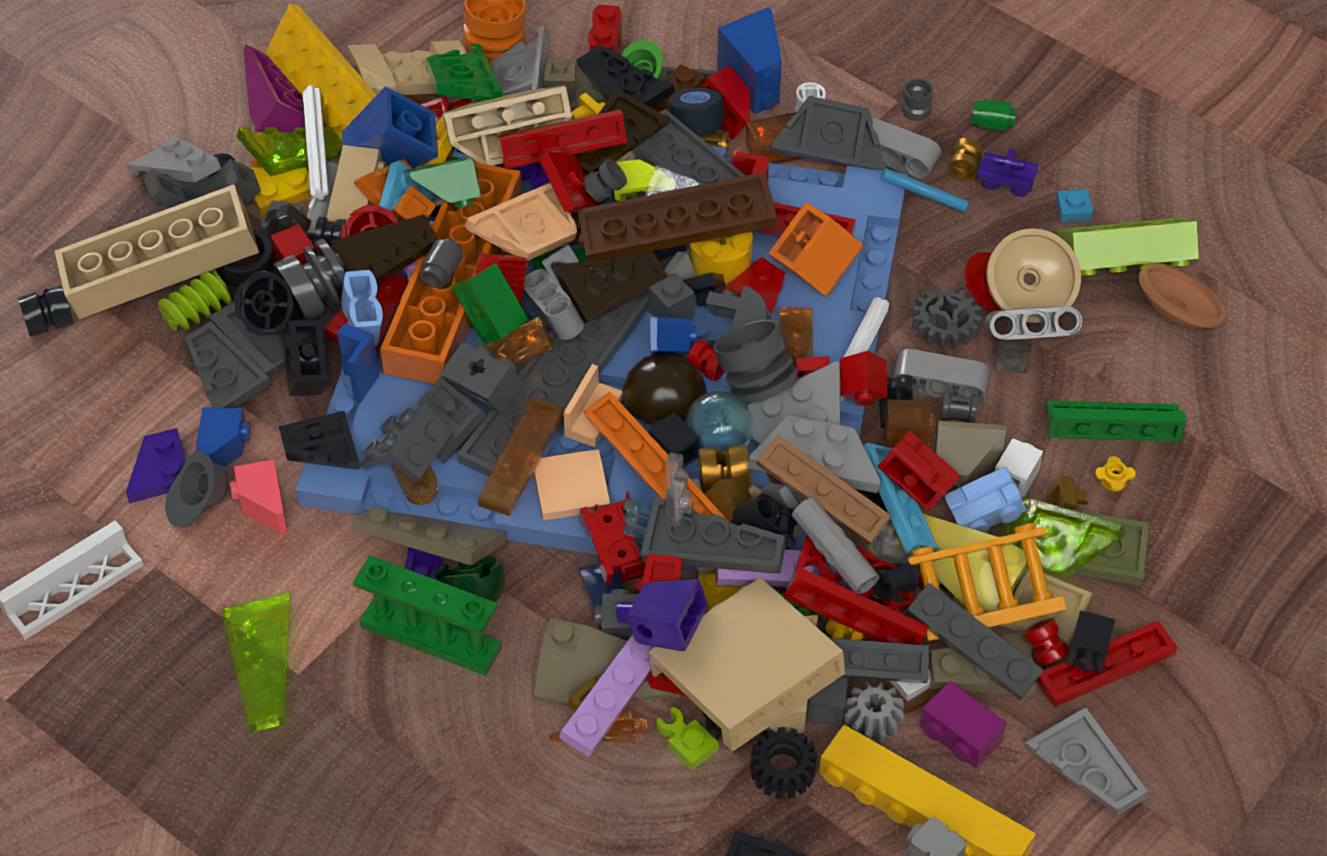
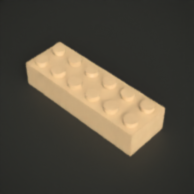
M234 184L55 250L65 297L79 319L259 253L246 207Z

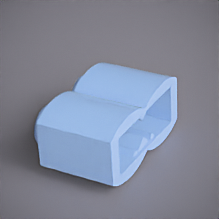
M370 270L346 272L341 306L344 315L348 319L347 325L373 334L374 344L377 346L380 338L383 313L381 305L376 299V279Z

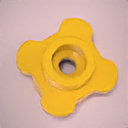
M1115 456L1109 457L1107 463L1103 467H1098L1095 471L1096 478L1101 481L1104 488L1110 491H1121L1126 487L1127 481L1133 480L1136 475L1133 468L1126 467L1120 458Z

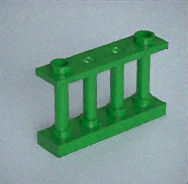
M371 555L368 556L353 581L354 587L373 593V599L360 619L362 629L487 676L502 649L501 641L483 635L485 628L498 607L496 602Z

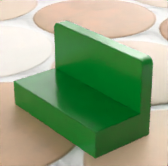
M497 264L490 265L474 277L462 280L451 287L483 344L502 339L527 321V316Z

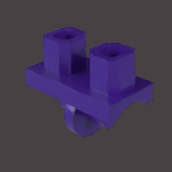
M1009 148L1007 157L985 152L977 179L982 180V187L985 189L995 190L999 188V185L1011 187L1010 192L1013 195L1025 197L1027 192L1032 190L1039 164L1015 159V149Z

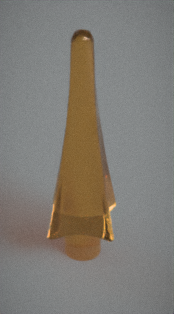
M631 710L622 713L602 741L636 744L635 734L649 732L647 718L633 720ZM561 731L550 734V741H562L559 739Z

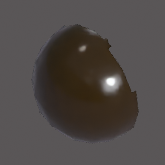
M656 352L637 362L627 373L622 390L624 406L631 415L644 423L652 425L659 419H665L673 412L684 422L694 418L704 408L708 396L706 384L696 366L680 354Z

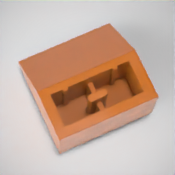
M806 201L769 251V255L778 265L827 298L864 245L832 218Z

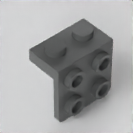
M426 404L413 410L409 407L400 416L395 417L393 415L385 421L380 428L383 432L378 440H373L363 451L362 454L365 458L360 463V466L367 470L389 460L408 479L415 482L422 477L454 430Z

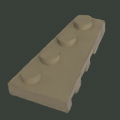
M371 507L354 518V531L470 566L506 544L507 531L389 512L384 507Z

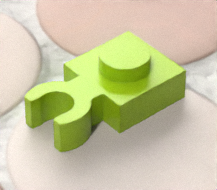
M676 707L670 709V717L675 721L674 723L666 724L661 718L656 719L657 731L662 736L671 737L668 740V748L691 771L719 750V742L695 719L686 725L683 722L682 712Z

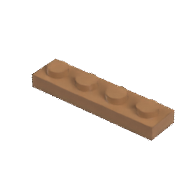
M778 434L757 460L756 465L805 500L814 497L834 521L868 545L871 544L891 516Z

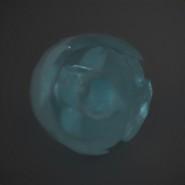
M713 391L706 393L695 400L687 413L685 423L700 437L699 448L718 447L720 451H724L728 445L746 444L748 446L753 438V416L742 399L730 392Z

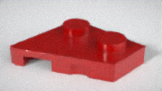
M760 257L726 287L720 290L719 293L726 290L740 297L744 286L752 288L762 297L772 315L778 303L779 293L783 289L786 273L764 257Z

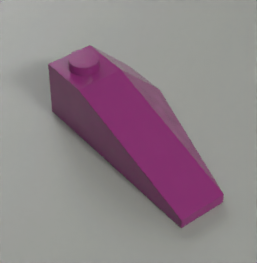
M246 44L243 51L249 115L256 127L255 131L258 134H271L280 142L306 136L304 103L300 100L302 97L301 93L286 81L287 77L267 54Z

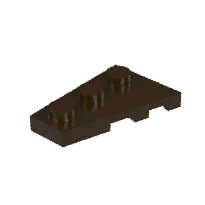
M420 215L333 240L330 243L342 260L345 272L370 270L378 285L426 255L433 243L439 238L429 219L425 215Z

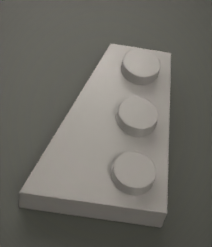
M1086 707L1025 742L1026 750L1117 816L1148 798L1147 789Z

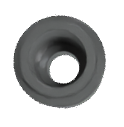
M451 239L436 240L421 264V279L427 285L434 288H442L444 284L449 283L463 259L460 246Z

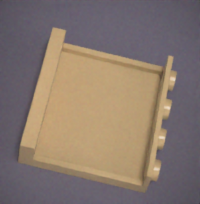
M761 577L751 584L743 586L736 594L724 602L716 604L709 612L704 614L685 651L654 647L648 651L652 675L656 677L661 673L665 674L722 730L723 743L732 752L845 674L843 650Z

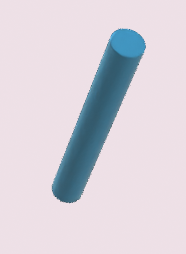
M884 168L881 172L880 179L961 212L967 209L968 201L887 168Z

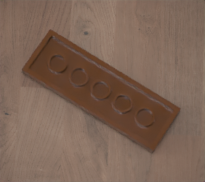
M765 172L577 210L587 260L595 259V261L613 259L616 256L651 252L778 226L777 215Z

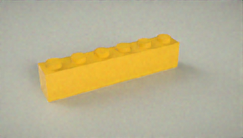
M846 725L842 726L821 755L819 774L830 785L846 789L853 793L863 804L873 805L884 811L894 822L905 823L911 828L918 823L924 825L929 818H937L948 827V832L954 831L966 840L964 856H1029L1032 851L1036 833Z

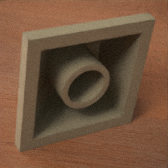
M938 421L934 452L961 475L947 493L995 471L996 465L1002 457L1006 425Z

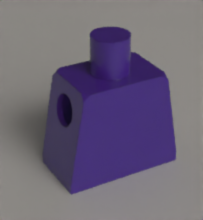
M699 579L653 582L643 585L634 602H619L616 609V617L619 623L630 624L634 639L639 644L685 651L708 605Z

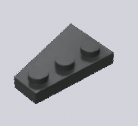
M211 321L185 337L186 346L212 408H237L270 386L269 377Z

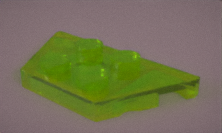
M1023 496L1021 497L1026 511L1022 512L1017 520L1011 523H1004L1006 536L1016 534L1014 528L1026 524L1035 523L1036 529L1046 527L1048 534L1035 539L1043 572L1065 579L1125 535V530L1121 524ZM1022 542L1013 544L1023 550Z

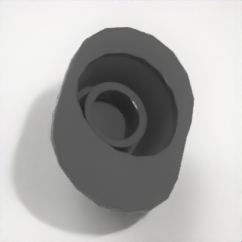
M203 451L193 452L189 455L167 494L165 508L169 522L175 527L185 528L193 524L204 508L221 502L227 488L228 468L212 462L210 457Z

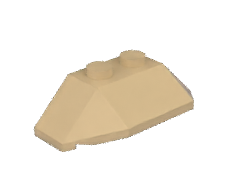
M564 85L528 90L468 104L445 112L443 116L450 145L473 158L478 163L494 166L503 164L498 139L499 135L569 121L572 114L566 86Z

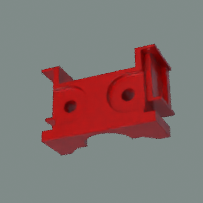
M628 491L623 501L601 508L595 504L594 513H589L587 506L580 508L579 521L585 529L587 536L589 535L594 543L605 585L612 584L615 572H618L622 584L644 576L646 563L642 561L641 553H639L625 519L631 516L633 505Z

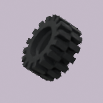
M785 727L778 728L777 735L771 729L766 731V739L762 735L757 738V745L754 744L752 748L750 769L752 780L756 779L755 785L759 790L765 786L764 794L768 796L771 795L772 791H775L776 799H782L783 793H788V798L791 799L795 798L796 790L800 795L806 792V785L810 787L813 783L817 762V752H814L815 746L812 741L807 743L808 736L802 733L798 738L797 730L792 728L790 734H785ZM785 754L795 758L798 765L793 771L780 772L773 769L769 761L773 756Z

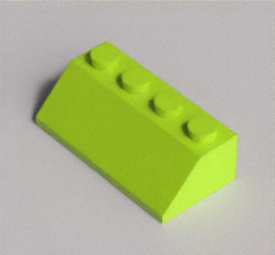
M1168 218L1057 229L1058 236L1067 242L1074 251L1080 265L1081 276L1097 274L1096 269L1108 268V272L1114 273L1127 271V266L1139 265V269L1142 270L1143 266L1149 263L1169 262L1170 266L1176 267L1189 265V260L1199 259L1197 221Z

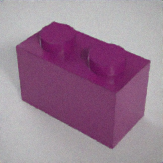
M951 681L923 707L920 727L930 739L940 741L951 750L958 760L968 762L976 769L1003 741L1007 722Z

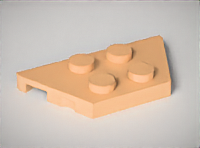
M551 183L467 218L464 226L468 231L512 255L525 257L528 261L573 241L577 235L575 221L571 217V213L564 212Z

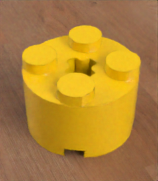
M752 231L689 244V258L697 276L713 272L723 274L725 286L752 265Z

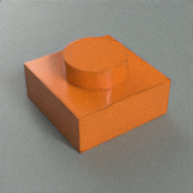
M411 186L391 211L402 221L420 215H425L428 218L436 205L415 187Z

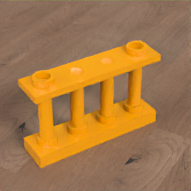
M1035 523L1015 527L1016 534L934 552L933 546L913 550V557L906 560L912 567L919 565L924 588L930 583L939 590L933 562L953 558L966 611L988 628L1066 610L1064 597L1053 598L1052 591L1048 592L1035 540L1048 533L1046 527L1036 529ZM1022 542L1034 596H1031L1033 603L1019 606L1018 599L1014 600L1001 546ZM988 550L1000 603L997 604L998 611L985 613L984 607L979 606L967 554ZM927 629L924 638L925 643L940 640Z

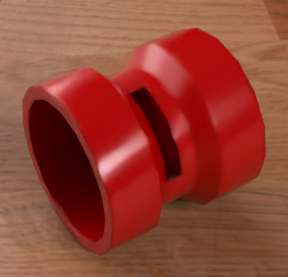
M698 339L692 345L687 359L696 366L698 371L703 372L707 379L717 382L725 372L720 368L711 344L703 339Z
M1054 618L1040 621L1022 632L1026 642L1034 648L1033 656L1038 666L1054 662L1069 652L1065 640L1060 639L1057 634L1059 627Z

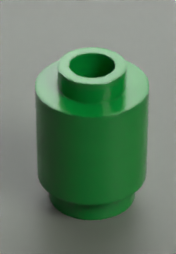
M983 99L982 102L975 101L972 125H978L979 129L1007 132L1008 126L1014 127L1017 109L1011 108V102L990 99Z

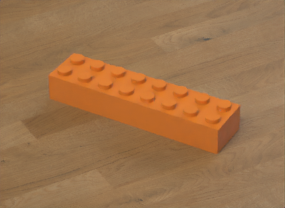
M473 162L481 196L473 198L474 204L455 208L454 202H442L432 227L439 239H451L460 246L463 259L450 282L444 284L442 288L431 287L421 279L420 267L427 254L418 259L380 348L384 374L434 384L440 377L443 378L440 372L461 343L465 342L472 324L451 287L462 280L476 275L480 252L497 254L501 252L500 247L468 231L464 227L466 220L473 215L522 195L521 171Z

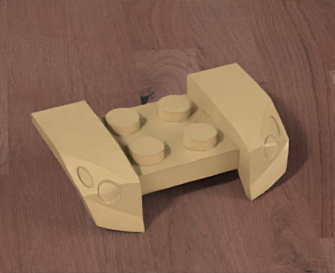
M459 40L431 41L430 52L416 50L411 53L391 51L381 54L376 44L347 45V51L359 75L376 94L385 86L401 95L434 94L436 91L426 70V57L445 54L455 49L460 51V55L466 53ZM447 96L450 103L464 99L461 97Z

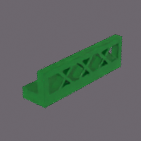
M1047 401L1046 404L1048 438L1181 442L1186 424L1185 411H1179V404Z

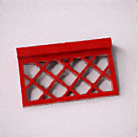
M807 535L805 536L792 578L786 587L783 598L879 642L920 645L926 636L928 626L900 612L901 610L908 609L916 599L911 592H900L905 600L904 602L895 604L892 599L886 602L883 601L884 606L869 599L868 596L875 595L872 588L860 595L838 585L836 582L843 580L838 573H830L824 563L826 562L822 554L819 555ZM856 546L857 550L875 572L882 569L889 571L895 568V563ZM815 565L822 577L805 570L804 567ZM918 574L919 584L917 587L923 590L922 576Z

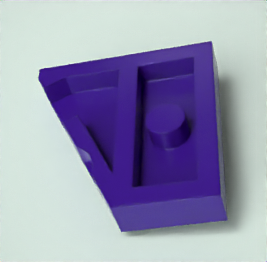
M177 428L144 436L126 490L129 503L169 492L171 485L186 461Z

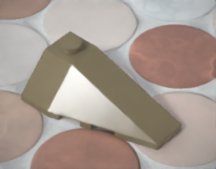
M550 618L541 645L533 699L567 706L569 698L592 678L596 681L601 678L627 641L584 624ZM646 678L633 698L637 701L680 698V695L652 689Z

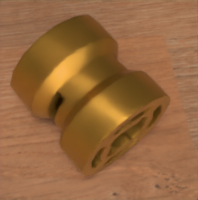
M970 138L957 140L953 145L952 157L948 164L949 174L960 181L974 179L978 174L979 162L983 154L982 145Z

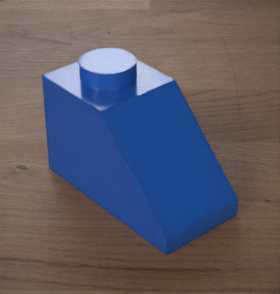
M650 317V353H689L690 346L696 342V326H690V319Z
M203 407L195 452L203 451L210 457L212 462L225 467L243 455L245 441H250L251 424L250 422H245L243 409Z

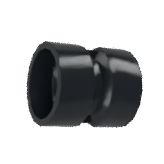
M62 284L44 289L41 296L33 292L17 297L30 337L48 332L50 325L58 329L74 324Z

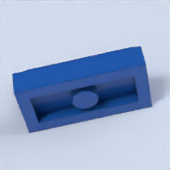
M343 324L337 333L345 375L350 376L354 401L361 403L379 377L373 334Z

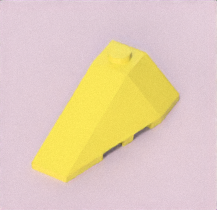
M923 514L939 551L998 538ZM892 525L888 535L905 551L894 525ZM1010 544L1001 546L1013 593L1025 574L1027 562L1024 550ZM988 550L967 554L979 606L984 607L985 613L998 611L997 604L1000 603ZM948 558L933 562L938 585L943 584L954 595L953 600L966 610L954 559Z

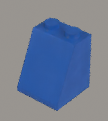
M769 7L718 28L717 71L731 66L749 87L750 110L754 115L771 109L780 103L782 60L773 14Z
M385 86L342 131V147L343 145L379 149L382 160L387 163V166L405 159L414 169L438 156L435 113Z

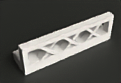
M115 520L1 590L0 606L4 615L23 639L26 640L144 565L141 558L127 543L123 528ZM122 552L130 560L121 567L109 566L110 560ZM88 573L99 574L98 581L92 585H79L81 578ZM70 592L68 600L62 604L50 603L51 597L54 594ZM29 610L40 611L38 619L26 626L18 618Z

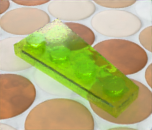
M290 592L221 609L250 733L286 724L287 667L289 663L288 641L290 637L289 619L291 610Z

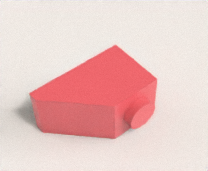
M274 459L234 466L236 480L230 481L233 501L240 500L242 512L279 533H287Z

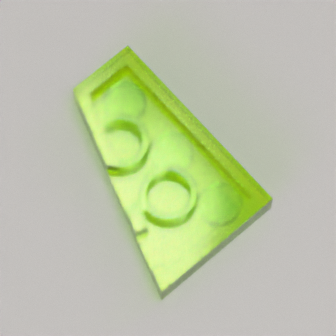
M249 127L238 129L236 137L270 177L308 166L305 127H296L294 132H278L276 127H265L264 132H251ZM324 127L327 161L341 156L342 140L331 127Z

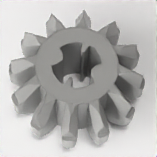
M866 681L863 685V690L854 687L850 698H847L845 702L844 721L846 726H852L853 730L860 734H865V737L869 739L877 737L883 743L886 734L895 737L898 733V726L904 723L903 699L896 698L897 692L895 687L884 690L882 681L877 687H872Z

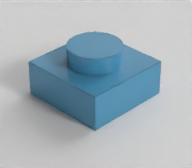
M1088 189L1057 191L1056 203L1061 222L1092 220L1093 210Z

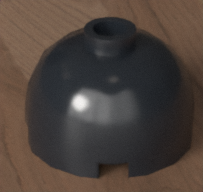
M272 271L254 272L249 275L251 277L245 283H241L237 288L234 299L235 313L251 333L260 336L283 333L288 321L298 319L301 308L281 274Z

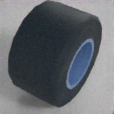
M684 89L671 95L668 100L669 112L696 135L715 132L724 123L723 98L719 92L713 89Z

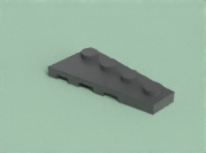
M654 496L641 558L643 563H646L647 554L682 557L684 566L780 574L786 540L783 535L744 523L740 526L727 522L724 517L714 514L711 517L695 512L692 507L682 504L680 507L666 503L665 499Z

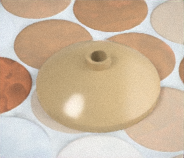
M1032 228L1019 230L1008 235L995 247L987 264L986 279L990 295L1001 310L1052 306L1071 307L1080 290L1081 269L1074 251L1067 242L1052 232ZM1024 275H1029L1032 278V285H1027L1024 282ZM1031 314L1027 318L1026 323L1037 324L1040 321L1037 315Z

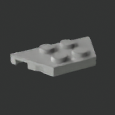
M544 25L536 29L538 36L528 44L524 45L522 41H519L509 51L491 61L490 66L503 91L502 96L544 88V73L550 33Z
M835 361L795 381L791 386L770 398L752 402L724 416L723 420L726 427L739 431L747 437L748 441L758 447L787 415L841 425L840 364L838 361Z
M787 415L749 457L747 465L749 469L766 472L756 463L778 434L852 488L877 493L880 486V479L854 427Z

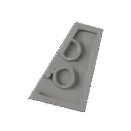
M180 137L165 140L161 147L127 164L131 175L139 176L143 171L148 173L153 169L161 174H168L170 178L177 181L193 183L221 169L216 157Z

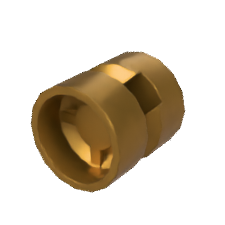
M746 444L728 445L724 451H720L718 447L698 448L699 474L703 492H707L718 480L742 478L747 488L751 486L750 469L747 468L749 455Z

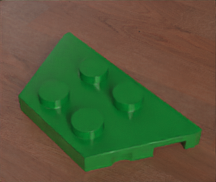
M480 44L471 45V52L460 55L459 50L455 49L445 54L426 57V70L437 94L481 101L502 97L503 91Z

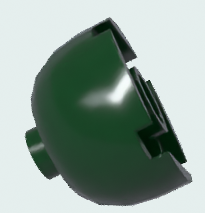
M484 557L471 566L458 562L459 566L455 569L449 570V565L446 564L435 570V580L493 602H497L502 597L506 584L503 560L500 559L496 563L495 557Z

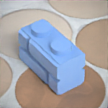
M1006 466L944 495L958 525L987 533L990 527L1001 522L1011 523L1017 520L1021 513L1026 511L1022 497Z

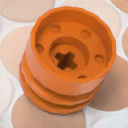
M465 0V24L463 27L465 50L469 53L471 52V45L480 44L488 62H491L501 54L509 51L519 41H522L524 44L525 0Z

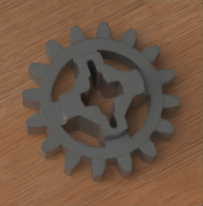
M938 286L936 293L933 294L931 291L926 290L924 298L917 297L916 306H913L912 328L918 329L917 336L919 338L928 337V345L936 341L939 342L940 349H943L946 343H950L953 349H957V342L960 341L964 345H968L969 337H977L982 316H980L981 307L975 306V299L973 297L965 298V290L957 294L954 293V288L950 286L948 292H943L942 288Z

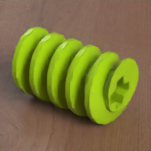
M212 270L210 273L205 272L201 274L200 280L193 279L190 281V286L184 285L180 287L179 293L172 292L169 294L168 299L162 298L158 301L159 310L172 330L177 331V326L182 327L185 331L190 330L188 319H191L198 325L200 323L198 313L200 312L206 318H209L211 315L209 306H212L216 311L221 309L219 300H222L227 305L232 303L226 284L215 271Z

